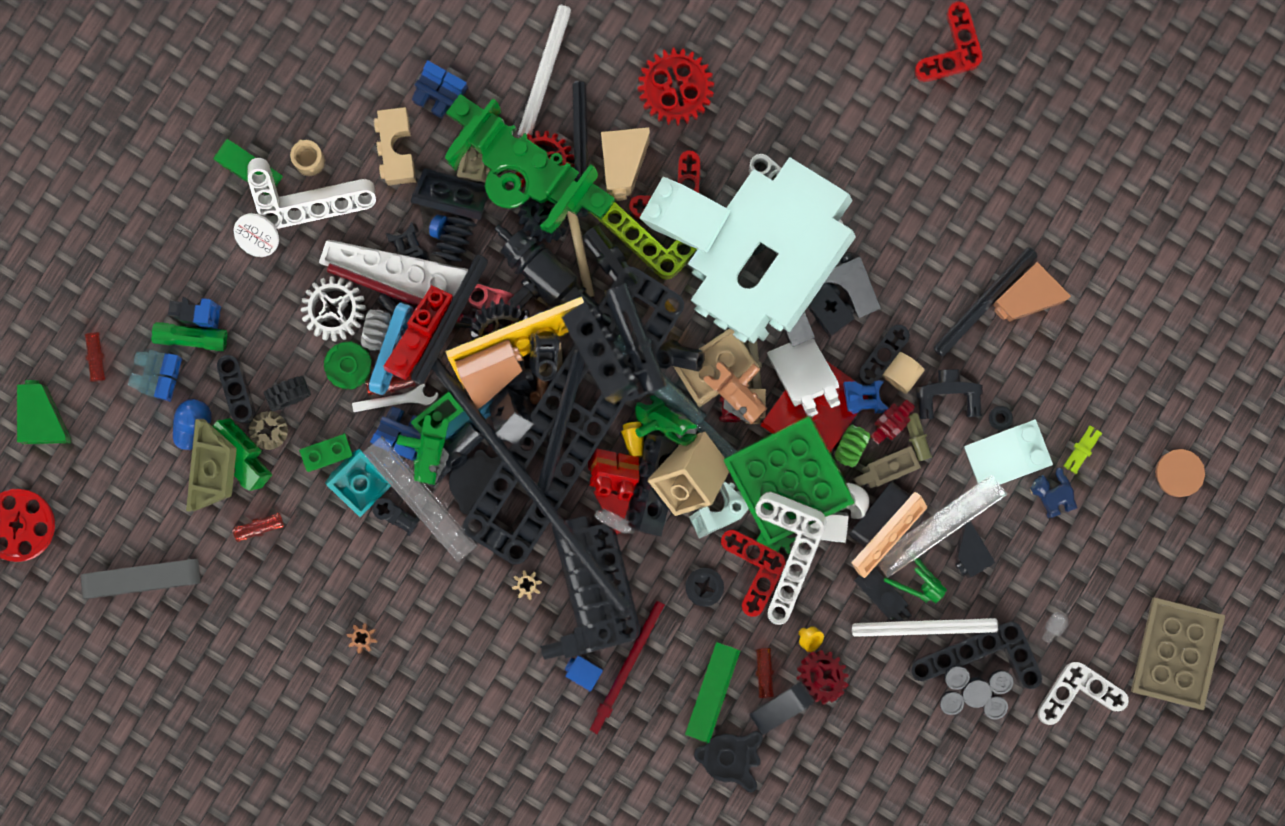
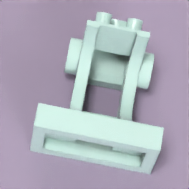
M724 482L720 488L724 499V507L721 512H711L707 506L689 516L699 539L738 521L749 509L740 491L736 492L733 489L735 487L733 483L727 484Z

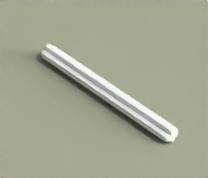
M560 5L558 7L518 131V137L520 138L524 133L532 135L571 13V9L567 6Z
M997 619L852 624L853 636L996 632L998 630Z

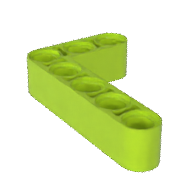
M615 202L602 220L595 216L663 279L668 280L675 277L698 250L678 240L666 250ZM612 214H618L622 220L618 224H612L608 218ZM629 230H636L639 233V237L635 240H629L626 237V233ZM687 245L690 248V252L687 255H681L677 252L678 246ZM646 246H653L657 252L653 256H647L643 253V249ZM664 262H670L673 264L674 269L667 273L662 271L660 266Z

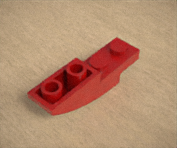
M433 285L430 286L407 322V330L384 364L385 371L404 380L407 379L414 366L418 364L453 298L452 294Z

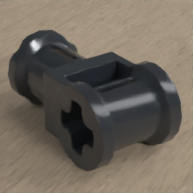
M387 498L377 500L372 507L373 514L377 519L386 520L407 532L409 537L421 520L420 517L415 518L406 513L403 509L396 506L392 500ZM388 503L387 508L390 510V513L381 515V509L378 508L379 505Z

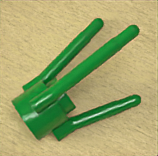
M912 551L909 552V555L920 567H916L915 571L925 580L921 587L923 593L889 578H884V582L919 597L925 603L929 600L937 603L947 591V588L941 584V581L928 570Z

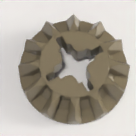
M272 411L261 412L253 418L249 426L250 438L262 449H275L286 440L288 434L287 423L278 413ZM264 421H266V423L270 427L278 426L277 428H274L275 430L271 431L272 440L270 439V437H268L267 434H259L262 432V430L265 429Z

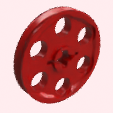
M11 489L0 493V538L4 537L8 541L7 548L0 551V558L8 561L22 562L39 556L49 546L55 532V518L51 507L40 495L28 490ZM8 496H13L16 500V505L11 510H7L4 507V500ZM31 500L38 501L40 505L39 510L34 514H31L27 509V505ZM20 519L19 522L23 524V528H19L16 532V528L12 527V524ZM43 522L48 527L47 533L43 536H38L35 532V527L38 523ZM24 541L30 542L32 546L31 552L27 555H23L19 549L20 544Z

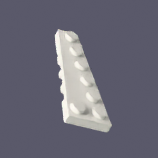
M333 240L326 241L319 261L320 264L325 266L332 263L420 298L425 296L431 285L452 294L454 297L468 271L466 268Z

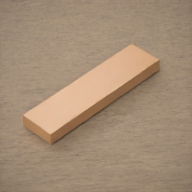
M914 492L853 560L852 565L859 575L865 578L927 509V505L921 495Z

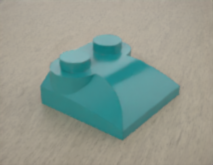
M358 449L352 453L353 456L351 458L345 459L330 474L325 484L361 517L394 482L365 453Z

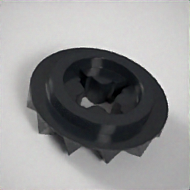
M700 568L693 571L687 578L686 594L698 606H711L722 597L724 582L715 570ZM709 577V587L715 592L706 591L702 597H699L701 588L695 582L704 583Z

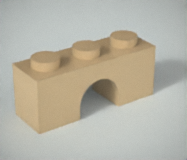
M406 107L377 111L378 118L374 119L376 133L380 132L381 141L377 142L378 155L383 156V165H379L381 179H385L387 185L416 182L412 155H400L393 151V146L397 139L411 136Z

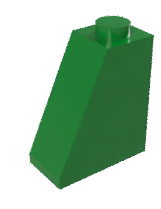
M25 380V384L17 385V442L21 444L71 443L70 434L48 387L40 384L39 380Z

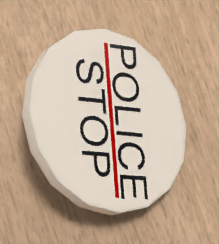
M248 213L241 216L235 223V239L239 246L253 256L265 257L271 255L277 249L279 243L278 231L274 224L266 217Z

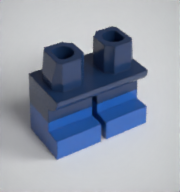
M427 60L423 73L414 84L416 90L412 102L424 108L429 98L434 100L436 103L431 113L443 119L460 94L462 96L465 94L468 85L467 82L449 72L447 73L446 70Z
M392 406L387 416H382L380 425L370 443L414 461L417 457L415 448L397 445L398 435L417 439L421 438V434L411 423L417 416L413 415L409 425L405 426L400 423L405 411Z

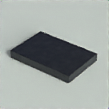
M425 168L411 197V203L481 220L489 200L485 183Z

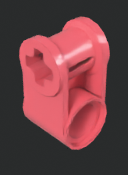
M477 284L473 292L477 290L483 292L484 298L480 302H475L470 296L468 303L472 307L482 310L483 304L490 307L492 300L496 304H500L501 299H503L505 304H507L514 294Z

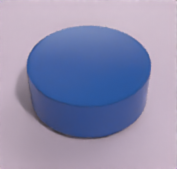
M437 214L433 217L429 227L432 237L440 239L441 234H447L443 230L445 225H449L447 216Z

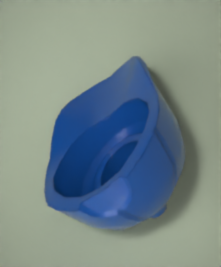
M189 399L177 407L173 420V441L178 448L184 450L193 449L196 419H205L209 424L211 423L212 413L207 404L199 400Z

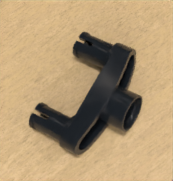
M959 369L938 370V383L916 388V398H919V418L926 419L927 413V419H934L933 397L935 395L959 393L966 395L967 417L982 416L981 395H983V385L960 382Z

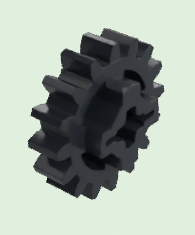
M529 197L520 207L518 216L521 218L518 222L525 225L523 228L524 232H531L530 237L538 236L539 242L546 238V241L551 243L553 239L559 241L560 237L565 235L569 226L568 215H566L558 228L550 234L542 230L540 225L547 220L556 204L550 201L540 203Z

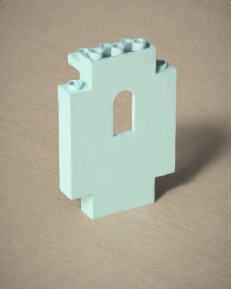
M790 157L774 180L753 169L728 205L727 209L731 212L708 253L698 249L688 263L693 269L692 274L703 281L691 299L696 306L694 310L704 317H707L709 314L715 318L714 323L724 330L729 327L735 331L733 335L744 343L746 340H749L754 344L757 338L764 341L769 335L765 329L768 322L779 331L785 329L790 332L856 237L851 229L838 222L852 202L849 193ZM761 242L777 252L778 256L758 285L751 289H745L739 285L738 275Z

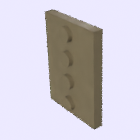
M1155 597L1152 598L1131 692L1204 710L1225 615Z

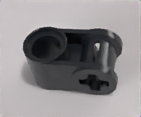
M532 333L530 337L529 368L542 381L553 379L557 373L559 336L557 333H552L551 335ZM547 363V368L543 372H539L540 366Z

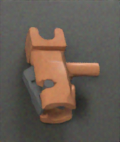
M719 361L716 364V368L721 373L720 378L717 380L708 375L703 380L724 398L723 407L725 410L752 425L767 410L757 393H752L748 388V382L760 371V368L753 363L738 379L732 370L722 361Z

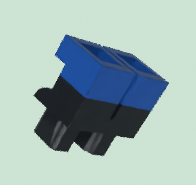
M182 297V302L170 300L168 315L174 316V319L180 320L190 327L218 329L221 306L210 299L202 298L201 305L199 306L186 297Z

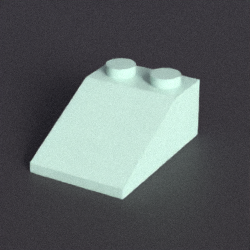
M662 177L640 219L652 230L708 253L731 211L678 182Z
M1036 419L964 446L980 491L1053 465Z

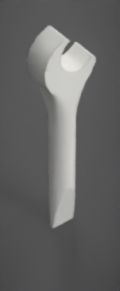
M422 384L404 394L352 403L353 412L403 403H418L427 406L434 403L438 399L439 394L436 393L433 397L425 396V385Z

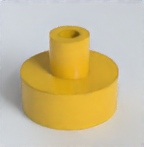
M814 626L808 629L803 627L798 633L801 636L799 644L807 652H813L818 649L824 639V634Z

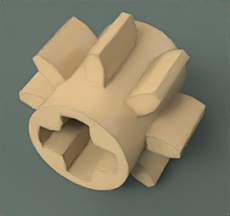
M523 570V577H514L518 581V585L512 587V589L520 590L518 598H522L524 594H527L528 599L532 600V593H541L536 589L537 585L542 583V581H535L536 572H533L531 576H527V572ZM526 578L530 582H534V586L530 587L529 592L524 588L521 589V584H524V579Z

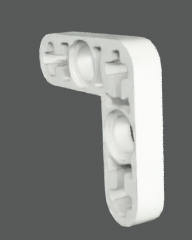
M1072 662L1064 668L1040 705L1038 718L1042 723L1048 725L1057 723L1079 689L1112 711L1124 710L1128 705V696L1124 691L1084 664ZM1079 667L1081 677L1073 679L1071 683L1076 685L1073 689L1070 684L1063 682V679L1070 680L1072 677L1070 669ZM1095 679L1102 683V690L1097 694L1090 690V683ZM1061 686L1066 687L1069 691V696L1066 700H1059L1056 696V691ZM1108 686L1111 688L1108 693L1113 696L1121 695V705L1116 704L1113 706V700L1105 696L1104 700L1101 699L1107 693ZM1052 698L1056 703L1062 704V707L1060 709L1056 706L1052 712L1055 717L1046 720L1044 709L1052 708L1054 703L1049 702Z

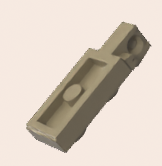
M912 446L866 465V467L862 468L864 474L852 480L858 486L868 483L871 489L918 470L921 466Z

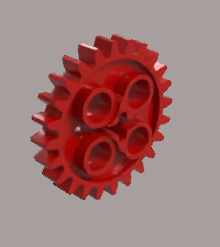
M672 48L671 55H668L666 50H663V57L660 58L657 54H654V63L647 60L649 69H641V73L645 77H638V82L644 85L638 86L637 90L644 94L639 96V100L647 101L643 105L644 110L651 108V117L657 113L658 122L663 118H667V125H669L673 119L676 125L679 126L680 119H684L686 124H689L690 116L697 120V111L704 114L705 108L703 105L710 106L711 101L706 97H713L714 94L713 91L708 90L714 87V82L708 81L712 78L713 74L705 73L708 69V64L701 66L702 57L694 60V52L685 56V49H682L680 54H677L675 48ZM668 68H672L676 85L680 86L679 94L684 106H680L676 90L672 88V78ZM680 68H687L690 73L688 76L682 77L678 75L677 71ZM658 75H664L667 81L664 84H658L654 79ZM687 90H694L697 96L694 99H689L684 93ZM665 97H671L675 103L672 106H665L662 100Z

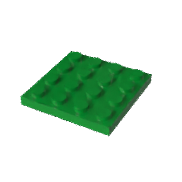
M810 415L723 459L768 545L795 532L766 521L757 515L756 505L765 493H776L818 510L825 517L855 503L850 489ZM763 502L765 509L774 510L772 503ZM793 511L785 512L789 519H797V515ZM815 520L808 521L809 525L817 522Z

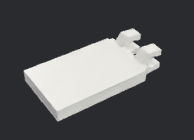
M813 338L794 347L788 343L767 352L768 358L794 406L802 404L808 416L818 414L814 407L813 398L824 394L831 408L840 404L835 390L839 388L838 381Z

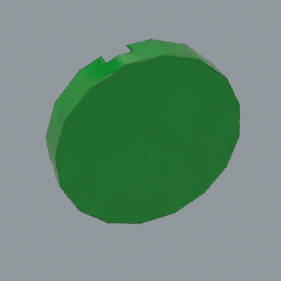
M343 342L334 345L327 352L324 359V371L327 379L336 387L355 389L362 386L369 379L372 371V360L369 353L361 345L354 342Z

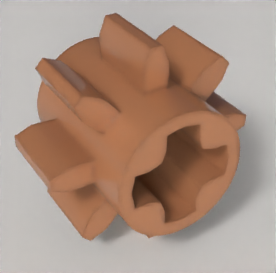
M364 623L362 629L354 625L355 632L347 634L353 641L349 644V647L357 646V653H361L363 647H366L369 652L372 651L371 643L378 642V640L373 639L372 635L376 632V629L367 630V623ZM359 633L368 635L365 639L366 644L363 642L358 643Z

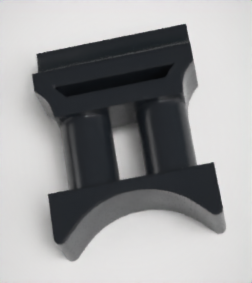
M410 223L407 231L401 235L395 236L386 233L388 241L395 244L398 254L430 261L427 251L419 245L416 233L419 232L417 224ZM404 238L408 240L410 246L408 250L405 247Z

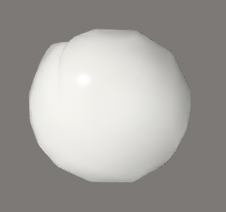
M846 483L855 499V503L844 509L851 511V518L861 519L869 506L868 493L858 485Z

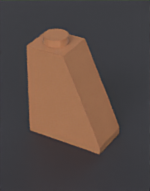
M1037 262L993 306L996 308L994 311L1001 319H1007L1010 322L1062 304L1071 296Z
M508 339L455 362L459 377L477 409L485 405L522 372L519 361L523 360L518 347L513 348Z

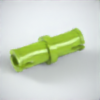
M1090 425L1079 443H1075L1073 446L1075 448L1063 465L1069 470L1075 462L1071 468V472L1077 474L1086 457L1091 456L1092 448L1102 435L1099 430L1095 431V428Z

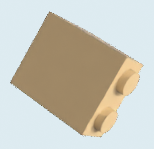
M649 128L601 132L607 193L613 196L616 201L626 200L627 196L632 195L649 145Z
M706 432L697 434L695 441L687 446L680 444L650 476L648 482L671 512L677 516L712 505L729 470L723 461L724 456Z

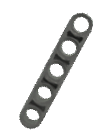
M198 559L80 575L83 599L201 584Z

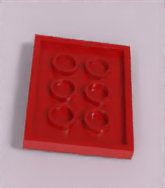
M827 362L839 384V388L835 390L840 404L831 408L824 394L813 398L814 407L818 414L811 417L829 452H831L857 413L847 412L843 386L844 382H855V380ZM785 390L763 420L761 426L773 434L808 415L802 404L794 406ZM863 395V399H868L870 395Z

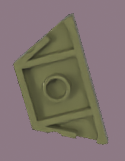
M205 419L195 420L186 511H197L232 496L236 447Z

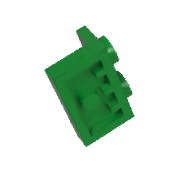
M342 434L300 449L306 471L311 472L351 458L353 454L349 445L351 442L348 434Z

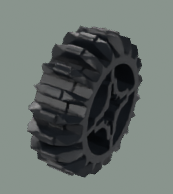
M501 299L500 304H496L492 300L490 307L483 304L482 311L477 310L475 317L471 320V341L500 330L499 326L503 329L530 318L528 309L523 310L521 303L514 306L512 300L508 304H505L503 299Z

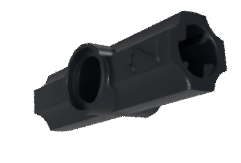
M598 225L592 227L582 236L587 247L595 255L599 266L615 282L620 272L629 267L622 252L615 244L613 245ZM628 272L624 276V282L628 286H634L638 281V277L633 272Z
M469 422L453 438L445 440L443 448L448 452L449 457L435 485L450 471L460 468L467 460L466 455L484 439V436L473 423Z

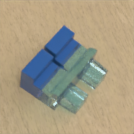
M149 350V353L136 352L134 364L145 368L143 376L131 373L128 385L139 390L138 392L144 395L171 402L176 381L171 378L177 379L182 358L178 355L165 354Z

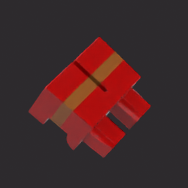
M596 449L587 462L588 470L591 471L592 475L590 486L595 487L597 495L608 496L613 490L618 491V498L620 500H630L634 493V487L639 481V457L621 453L616 455V452Z

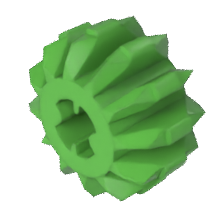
M849 426L835 452V459L845 466L848 465L852 468L856 466L870 439V433L859 426Z

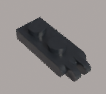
M875 567L865 578L859 575L853 580L891 622L894 619L897 622H903L904 620L899 616L901 612L907 619L912 617L906 609L909 604L890 584L884 582V577Z

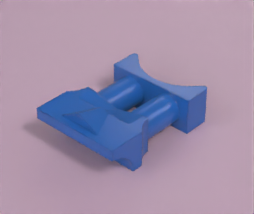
M856 381L844 382L847 412L856 414L863 409H874L875 413H884L888 407L882 403L879 397V389L884 381H874L871 386H862V384ZM863 395H872L873 399H863Z

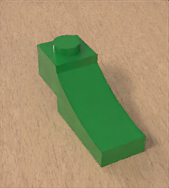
M231 418L217 420L213 427L236 447V471L234 476L239 480V484L248 491L263 488L273 474L257 459L262 450Z

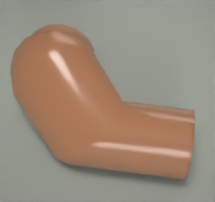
M537 378L536 392L530 393L532 404H538L549 387V381H542Z

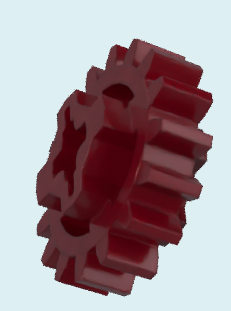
M907 399L899 406L893 403L874 423L877 428L870 437L877 444H880L886 437L890 440L894 439L911 421L908 415L914 410L915 406Z
M820 650L817 653H810L800 661L802 665L797 668V671L801 675L796 677V680L803 681L816 702L821 699V703L826 704L829 701L832 703L844 695L843 689L848 687V683L844 679L848 678L849 674L843 673L842 670L846 666L838 664L840 661L839 657L833 659L832 652L824 655L823 650Z

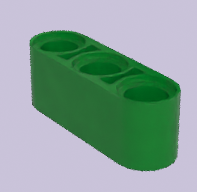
M226 139L213 159L249 183L248 164L256 157ZM270 167L275 186L277 187L283 176ZM256 171L254 174L261 175L263 172Z

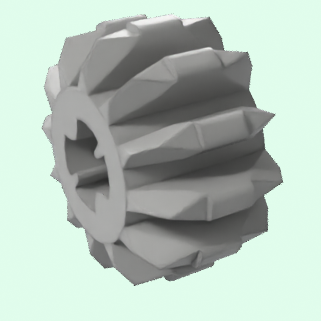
M371 309L367 312L361 336L363 347L374 351L381 350L391 322L389 313Z

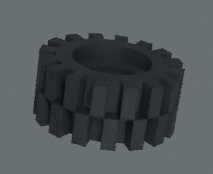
M304 376L290 378L264 391V396L271 411L290 407L311 395Z

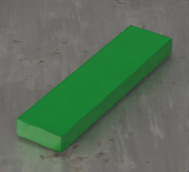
M716 642L685 735L707 743L710 742L741 650Z

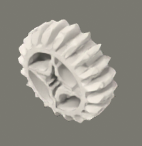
M333 276L329 279L330 284H327L326 280L322 278L321 287L313 283L312 286L315 291L306 290V294L310 296V299H302V302L308 305V307H302L301 312L308 313V315L304 316L302 320L310 322L307 325L308 330L316 328L314 330L316 337L323 332L322 339L325 341L329 338L330 334L332 341H337V334H340L341 338L345 340L346 331L351 335L355 334L351 328L353 325L357 328L361 327L360 323L356 320L365 319V316L359 313V311L366 310V306L358 305L365 299L363 296H357L360 290L359 288L352 289L353 283L351 281L344 286V278L340 277L337 284ZM330 291H341L344 292L346 295L343 297L340 296L336 299H331L327 296L326 293ZM321 298L324 306L321 312H319V316L316 317L315 306L318 299ZM327 300L335 307L339 305L337 312L340 318L333 312L328 313L330 309ZM351 300L352 312L349 319L346 320L343 311ZM330 319H336L341 325L338 327H325L321 323L323 321L327 322Z

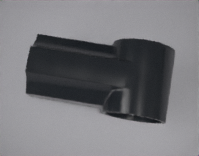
M673 339L665 341L655 355L662 369L674 366L699 372L705 361V353L702 350L681 346L679 342Z

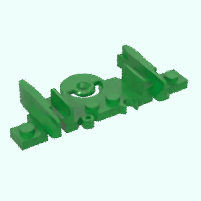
M461 94L457 97L446 114L464 128L450 146L445 159L448 165L456 171L460 161L471 146L482 155L483 164L490 169L486 177L485 189L488 197L494 204L502 208H515L524 204L529 197L540 203L550 201L556 204L547 220L540 225L542 230L550 234L562 223L568 211L576 215L582 207L601 220L616 200L613 196L593 184L598 177L595 166L590 164L578 182H575L574 179L580 172L571 167V164L568 162L561 166L563 158L559 153L552 154L549 159L547 152L529 141L526 133L521 138L513 137L516 127L514 125L507 126L501 117L498 118L501 108L495 99H492L483 110ZM509 170L519 172L526 180L524 193L520 192L521 181L516 174L505 173L500 178L497 175ZM508 182L514 183V187L511 190L506 189L505 185Z

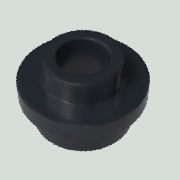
M997 406L990 411L988 420L994 429L1005 430L1012 424L1013 415L1008 408ZM1002 414L1004 422L999 423L996 420V416Z

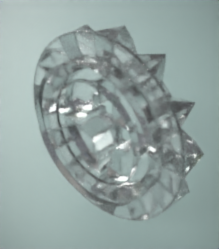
M604 508L602 511H596L595 517L600 522L620 532H630L632 527L628 525V520Z

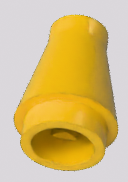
M626 423L622 425L623 430L621 433L629 455L641 458L643 455L644 436L638 437L635 430L641 427L642 423Z

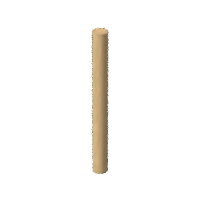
M568 211L567 215L582 285L587 288L586 293L592 297L594 296L578 217Z

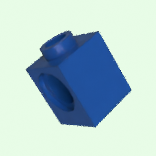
M579 655L576 659L571 657L564 669L568 672L567 678L590 692L603 672L601 668Z

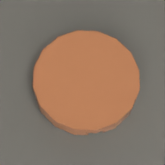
M1179 449L1172 450L1162 456L1157 463L1155 474L1159 486L1164 492L1174 497H1185L1197 492L1202 486L1205 470L1203 463L1197 455L1191 451Z

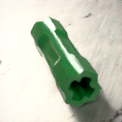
M155 322L152 328L151 340L154 344H174L201 347L206 350L224 351L227 346L228 333L227 330L202 329Z

